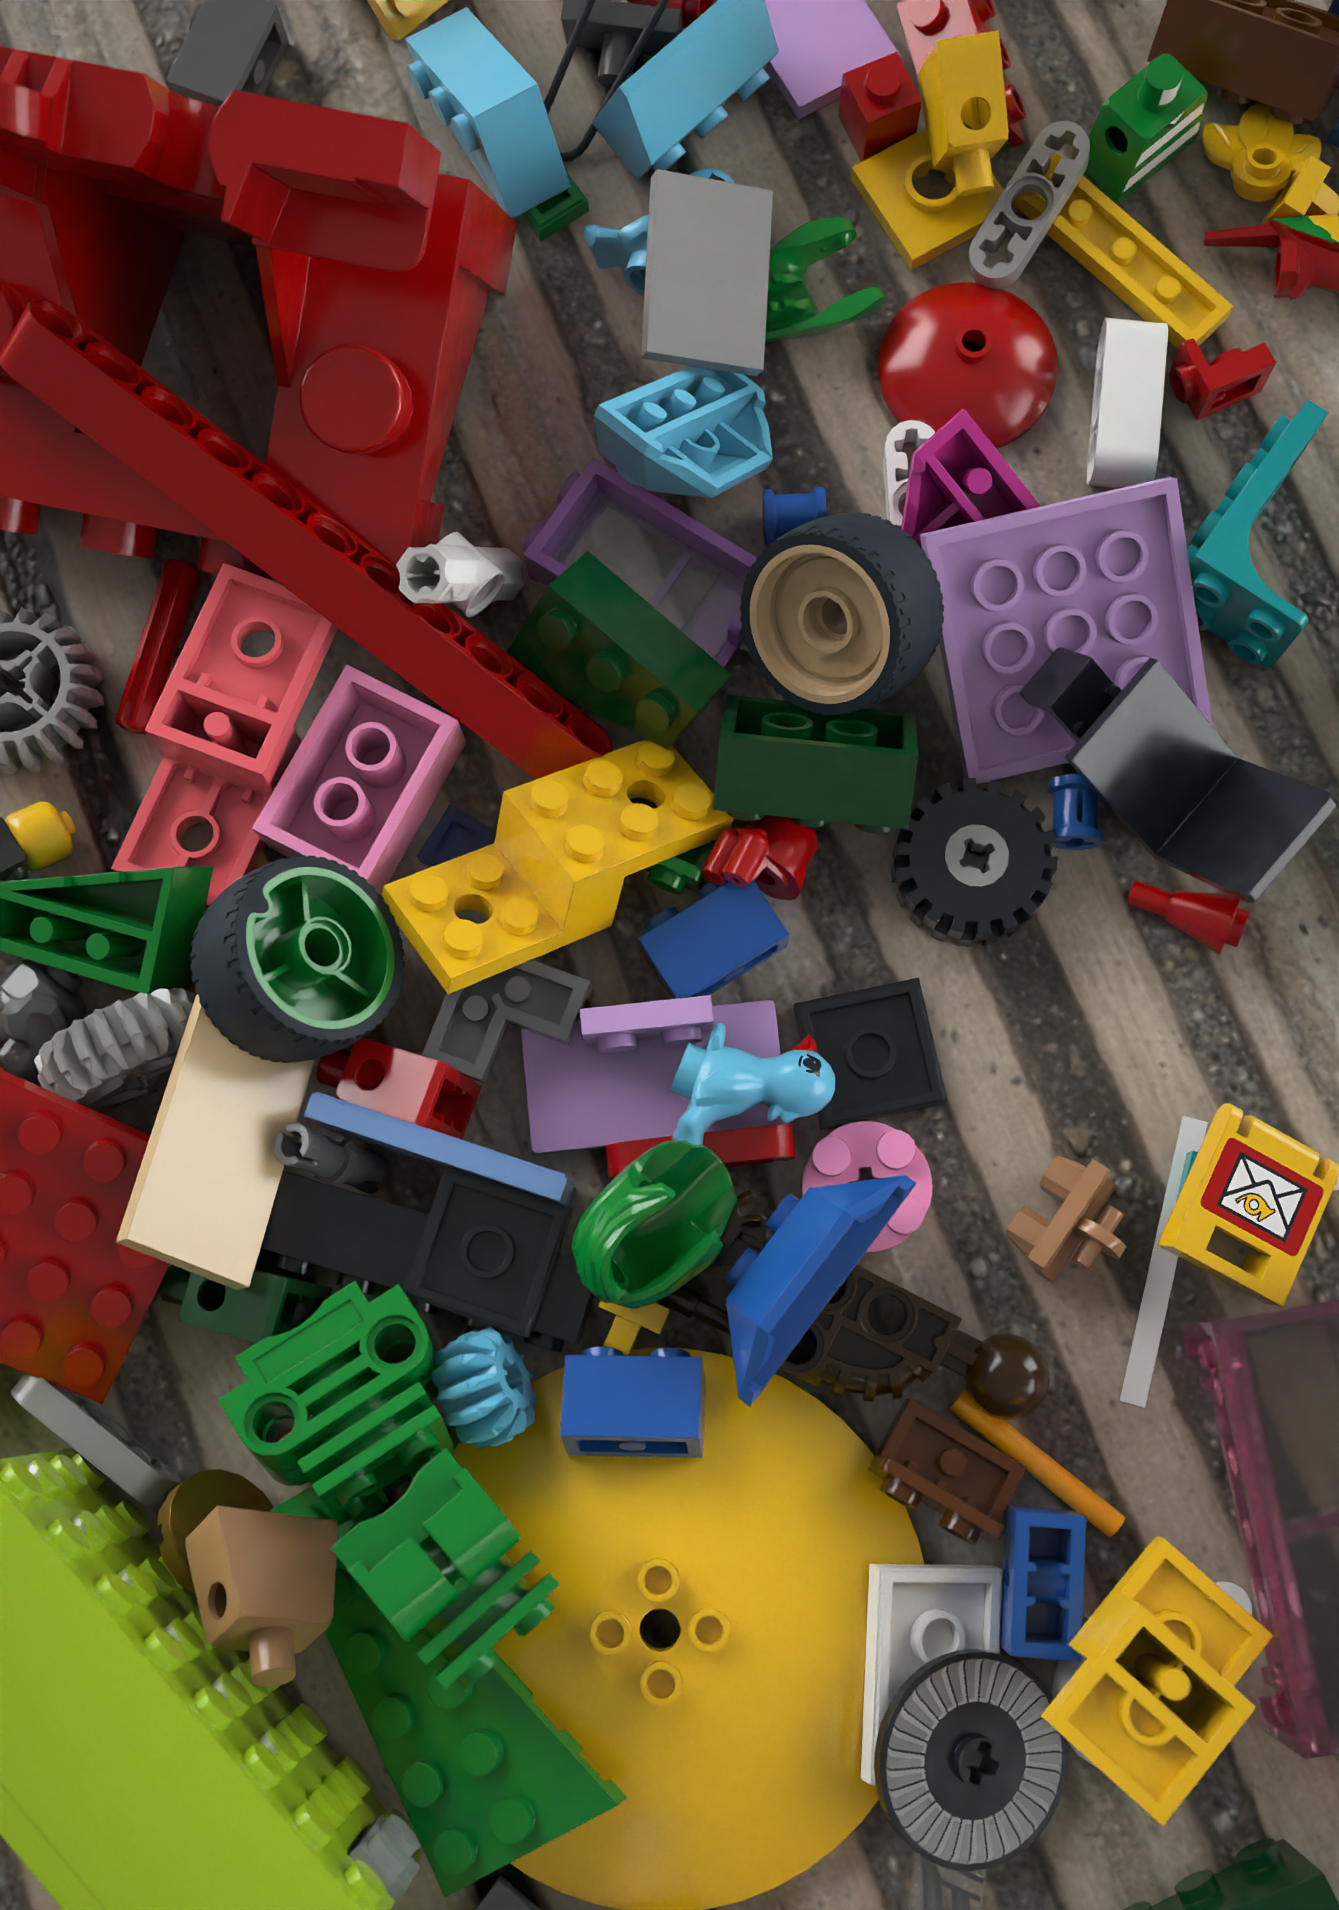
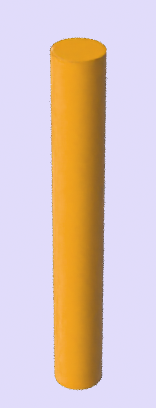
M965 1388L955 1397L948 1408L951 1412L1001 1452L1025 1465L1027 1473L1073 1510L1085 1515L1086 1520L1108 1538L1116 1534L1125 1521L1123 1514L1005 1420L985 1414L974 1405Z

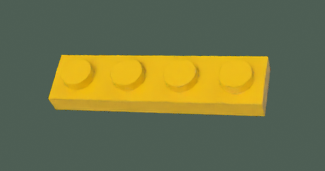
M1058 153L1051 158L1050 168L1045 175L1052 184L1053 172L1063 159ZM1082 176L1046 233L1146 322L1166 323L1168 325V341L1177 349L1182 342L1191 338L1200 346L1228 319L1234 307L1084 176ZM1034 192L1023 193L1013 202L1014 206L1030 220L1039 217L1047 207L1044 198Z

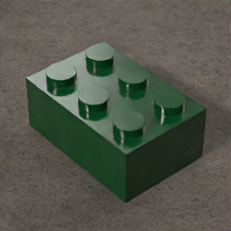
M727 695L719 738L713 810L727 811L729 816L747 821L759 820L764 818L765 815L790 817L794 823L806 827H822L829 822L855 824V827L859 830L875 834L888 833L893 828L908 829L918 762L915 713L865 708L848 714L822 715V713H812L810 710L805 711L802 707H796L792 702L786 700Z

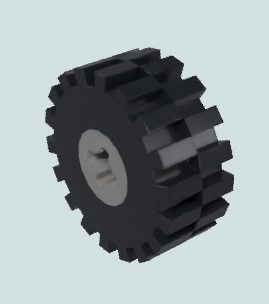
M976 778L962 779L959 787L951 789L948 782L937 787L931 798L927 799L924 795L913 808L910 815L909 828L900 829L892 854L894 862L891 868L892 883L897 882L898 885L896 897L901 908L908 905L912 911L910 920L918 928L925 923L933 929L931 937L942 942L946 936L957 938L956 946L970 947L973 941L983 940L984 946L997 943L1001 936L1008 934L1010 937L1021 930L1023 925L1028 920H1031L1048 896L1053 885L1051 878L1057 871L1058 856H1052L1051 854L1056 840L1053 830L1044 832L1041 826L1046 818L1041 809L1037 806L1030 812L1023 805L1028 796L1018 789L1010 797L1000 792L1003 782L991 779L986 788L976 787ZM969 847L971 851H977V852H979V853L985 852V853L979 856V855H977V854L970 853L967 848Z

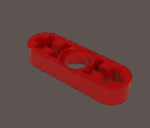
M790 1124L704 1132L702 1145L711 1149L722 1160L726 1168L777 1163L796 1158L793 1129ZM672 1136L631 1140L606 1145L609 1179L613 1180L631 1162L660 1143L672 1141Z

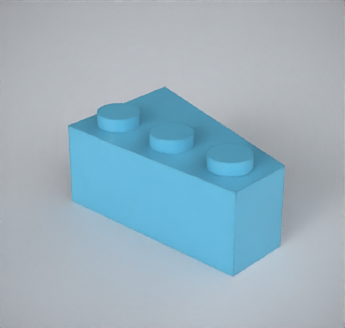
M467 7L405 39L413 59V63L407 66V71L415 90L422 100L430 98L432 106L445 127H449L501 208L510 217L514 218L571 187L538 83Z

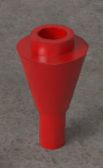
M1136 880L1133 882L1126 902L1128 905L1166 917L1165 921L1218 955H1221L1225 944L1238 947L1250 911L1238 908L1241 899L1230 894L1178 890L1172 893Z

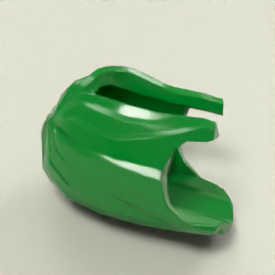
M685 1140L678 1142L666 1141L649 1149L622 1170L593 1200L581 1216L573 1234L572 1250L581 1282L586 1288L605 1303H613L630 1309H636L653 1304L670 1295L709 1267L722 1249L723 1243L720 1238L738 1200L733 1189V1179L722 1160L704 1145H693Z

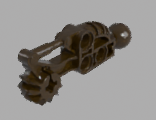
M729 1172L733 1179L734 1189L737 1185L738 1176L733 1172ZM753 1189L744 1191L737 1197L738 1200L726 1225V1231L720 1238L723 1243L722 1249L715 1261L700 1273L730 1272L748 1247L757 1254H760L766 1246L765 1241L768 1231L766 1223L768 1219L759 1214L744 1216L740 1214V1210L750 1206L757 1200V1194ZM858 1265L853 1268L845 1279L846 1287L841 1298L834 1303L827 1304L809 1327L816 1337L817 1344L812 1357L803 1363H793L785 1360L779 1368L783 1372L789 1373L818 1388L820 1382L833 1386L832 1394L841 1397L844 1391L863 1394V1401L874 1402L875 1396L890 1393L892 1400L903 1398L902 1392L917 1378L923 1383L932 1373L936 1374L941 1365L965 1378L966 1391L975 1406L988 1416L1001 1420L1022 1419L1036 1411L1046 1398L1050 1383L1047 1361L1040 1349L1026 1338L1008 1333L992 1335L980 1341L957 1329L962 1318ZM685 1285L658 1301L690 1319L694 1316L730 1335L728 1312L704 1300L702 1294ZM881 1295H889L896 1298L904 1308L905 1317L903 1324L892 1334L878 1333L871 1327L868 1321L867 1312L869 1305L875 1298Z

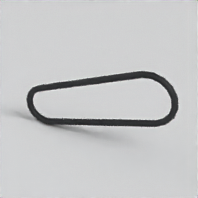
M586 0L544 101L547 114H549L595 0ZM659 0L595 118L618 87L625 82L669 0ZM592 123L577 148L570 152H560L563 162L573 161L588 148L597 132Z

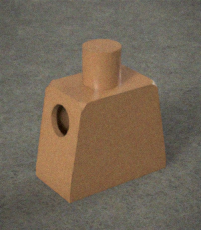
M217 1505L185 1539V1549L206 1641L215 1649L249 1651L251 1680L256 1686L274 1687L293 1680L296 1676L294 1654L301 1653L330 1626L333 1618L336 1554L332 1551L331 1547L337 1543L338 1527L336 1520Z

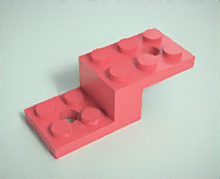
M223 563L144 730L163 755V759L111 867L114 872L168 867L214 866L205 909L235 880L250 873L256 867L255 864L261 850L264 849L266 844L254 832L252 827L302 742L294 728V724L338 630L335 625L280 583ZM263 631L275 636L274 646L267 654L261 657H249L242 653L243 643L251 634ZM198 823L211 825L213 827V838L206 848L195 852L183 849L182 837L189 827Z

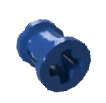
M814 487L812 493L775 495L773 489H763L764 544H772L776 541V538H780L796 527L815 519L826 517L827 509L824 487Z
M1067 774L1050 778L1048 780L1047 793L1054 796L1053 829H1051L1056 840L1054 848L1085 850L1102 846L1103 832L1097 829L1098 794L1080 774Z

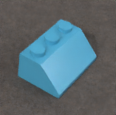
M718 0L620 85L592 122L593 126L636 180H639L652 167L655 171L657 169L668 170L686 153L680 143L695 130L701 139L704 138L729 115L722 105L736 93L744 102L770 79L764 68L779 53L765 0Z

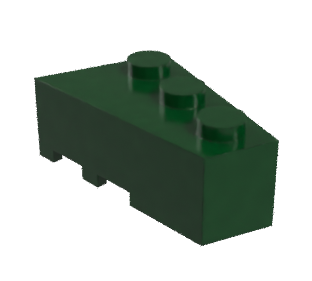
M589 551L583 554L548 585L506 652L561 696L668 750L705 711L732 676L729 671Z

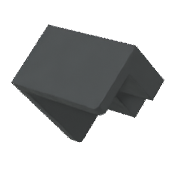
M529 960L451 994L446 993L421 1056L447 1063L465 1076L485 1083L508 1023L569 1045L580 1017V1009H583L584 1004L590 1005L594 996L591 982L540 962Z

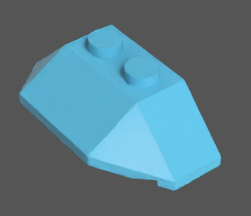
M694 366L687 367L599 404L593 415L599 453L616 466L617 472L622 478L634 485L642 486L648 491L713 498L764 471L773 459L769 425L762 410L766 404L764 390L744 374Z

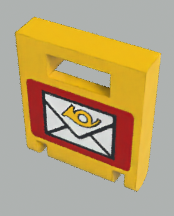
M1230 1103L1223 1104L1214 1115L1157 1245L1265 1304L1283 1306L1339 1177V1164L1327 1157L1319 1159L1317 1151L1252 1115H1245L1243 1118V1111ZM1216 1228L1262 1254L1248 1253L1240 1269L1207 1251L1206 1247Z

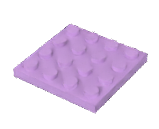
M1162 478L920 534L922 549L925 551L926 557L930 559L933 570L937 573L936 577L941 585L940 591L943 593L944 623L942 624V634L939 636V644L964 779L976 778V784L988 782L990 779H1001L1069 763L1065 756L1075 746L1076 742L1049 712L1027 704L1020 696L1021 689L1059 647L1092 657L1115 686L1120 687L1121 690H1123L1150 657L1159 660L1212 725L1177 478Z

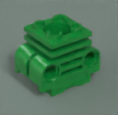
M356 1281L350 1283L325 1299L318 1310L298 1327L276 1336L265 1337L235 1356L236 1361L248 1380L217 1399L240 1440L275 1481L286 1486H301L311 1482V1486L318 1498L339 1525H342L349 1519H352L354 1523H359L375 1515L389 1502L386 1497L388 1493L409 1479L413 1481L416 1473L443 1449L446 1448L449 1452L455 1449L442 1416L435 1405L431 1404V1401L438 1395V1388L432 1380V1372L437 1369L435 1365L436 1352L423 1320L399 1284L371 1302H368ZM409 1357L407 1360L396 1364L399 1360ZM290 1433L284 1440L279 1441L285 1434Z
M446 1448L416 1473L408 1490L392 1507L374 1518L360 1522L331 1547L350 1574L406 1642L421 1629L429 1637L430 1641L416 1653L425 1665L431 1662L440 1652L446 1658L448 1663L435 1674V1678L444 1689L448 1688L456 1679L465 1689H468L499 1660L490 1649L512 1628H514L519 1636L523 1635L524 1637L556 1608L547 1596L560 1584L550 1573L540 1578L533 1586L528 1583L524 1576L540 1560L531 1550L515 1564L509 1560L505 1553L521 1539L519 1533L466 1468L463 1469Z

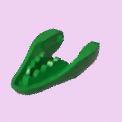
M826 217L807 222L786 235L770 249L765 342L816 336L863 319L876 312L884 304L886 298L880 287H869L838 300L820 313L807 287L805 274L808 266L848 247L855 240L857 233L851 221L841 217Z

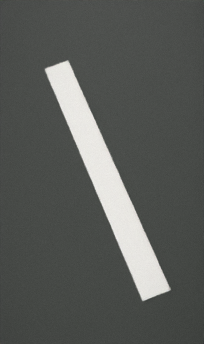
M1182 1116L1120 1396V1401L1144 1408L1147 1403L1178 1261L1177 1255L1157 1244L1176 1203L1186 1154L1190 1151L1199 1152L1208 1122Z

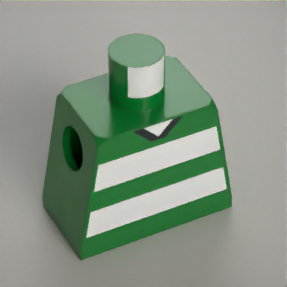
M1161 54L1158 58L1153 59L1147 67L1108 97L1102 105L1088 136L1090 142L1089 160L1084 175L1118 205L1197 140L1208 96L1205 87L1171 54ZM1127 139L1128 148L1126 152H1123L1122 148Z

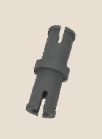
M299 1123L288 1124L285 1128L288 1133L300 1138H294L281 1131L277 1135L274 1144L276 1159L283 1165L315 1174L313 1178L317 1182L330 1186L346 1184L368 1194L376 1193L379 1189L376 1184L365 1180L369 1179L383 1186L387 1182L389 1176L387 1159L382 1154L356 1147V1145L351 1144L353 1140L348 1136L336 1132L321 1134Z

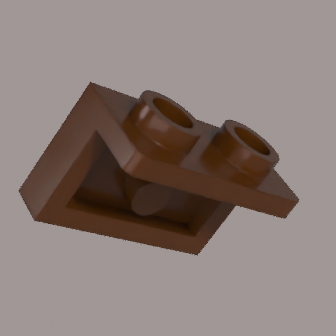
M908 1398L902 1403L868 1471L884 1480L880 1491L888 1497L913 1510H916L919 1503L922 1502L943 1515L938 1524L941 1528L969 1544L976 1545L979 1537L984 1540H1001L1006 1527L1000 1521L1027 1467L914 1399Z

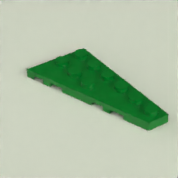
M312 1486L270 1510L273 1513L335 1520L318 1498ZM349 1519L342 1525L337 1523V1542L359 1523H354L352 1519ZM336 1556L333 1618L330 1626L325 1630V1634L444 1897L455 1893L605 1813L627 1799V1796L611 1779L605 1782L579 1754L583 1748L567 1730L564 1729L559 1732L532 1702L533 1693L492 1648L490 1649L499 1660L473 1685L465 1689L456 1679L448 1688L444 1689L435 1678V1674L448 1663L440 1652L431 1662L425 1665L416 1653L430 1641L429 1637L421 1629L406 1642Z

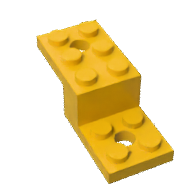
M645 739L609 752L602 757L590 759L504 791L493 844L383 885L382 897L385 904L389 906V910L394 916L397 925L446 993L451 994L611 927L625 876L716 840L722 831L731 828L734 818L729 816L727 811L713 810L714 794L673 746L668 750ZM645 798L655 803L657 808H651L640 803L633 804L630 799ZM466 910L476 911L484 915L487 921L476 924L469 920L459 919L456 914Z

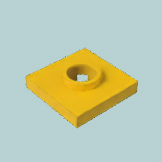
M926 128L853 166L851 169V181L910 271L974 237L1004 191L992 173L994 184L992 190L972 196H958L954 166L935 168L932 163ZM929 169L940 170L945 173L944 180L953 187V191L944 198L927 199L914 189L912 182L918 178L928 176Z

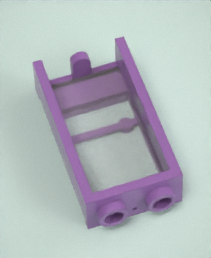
M592 457L581 474L573 472L566 479L558 494L557 503L559 505L547 522L539 520L528 533L523 545V551L525 552L523 555L529 578L535 582L540 581L548 586L583 554L589 551L726 669L745 640L741 630L742 623H740V605L742 601L740 598L743 593L742 588L746 582V576L751 571L750 567L757 561V557L643 487L626 481L618 472Z

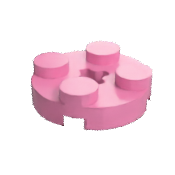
M861 1121L849 1123L836 1128L816 1144L803 1170L801 1196L803 1197L809 1188L854 1182L858 1180L860 1169H870L872 1177L875 1179L908 1176L917 1184L865 1253L884 1251L900 1244L921 1226L932 1199L933 1187L930 1168L924 1154L917 1148L909 1134L879 1122Z

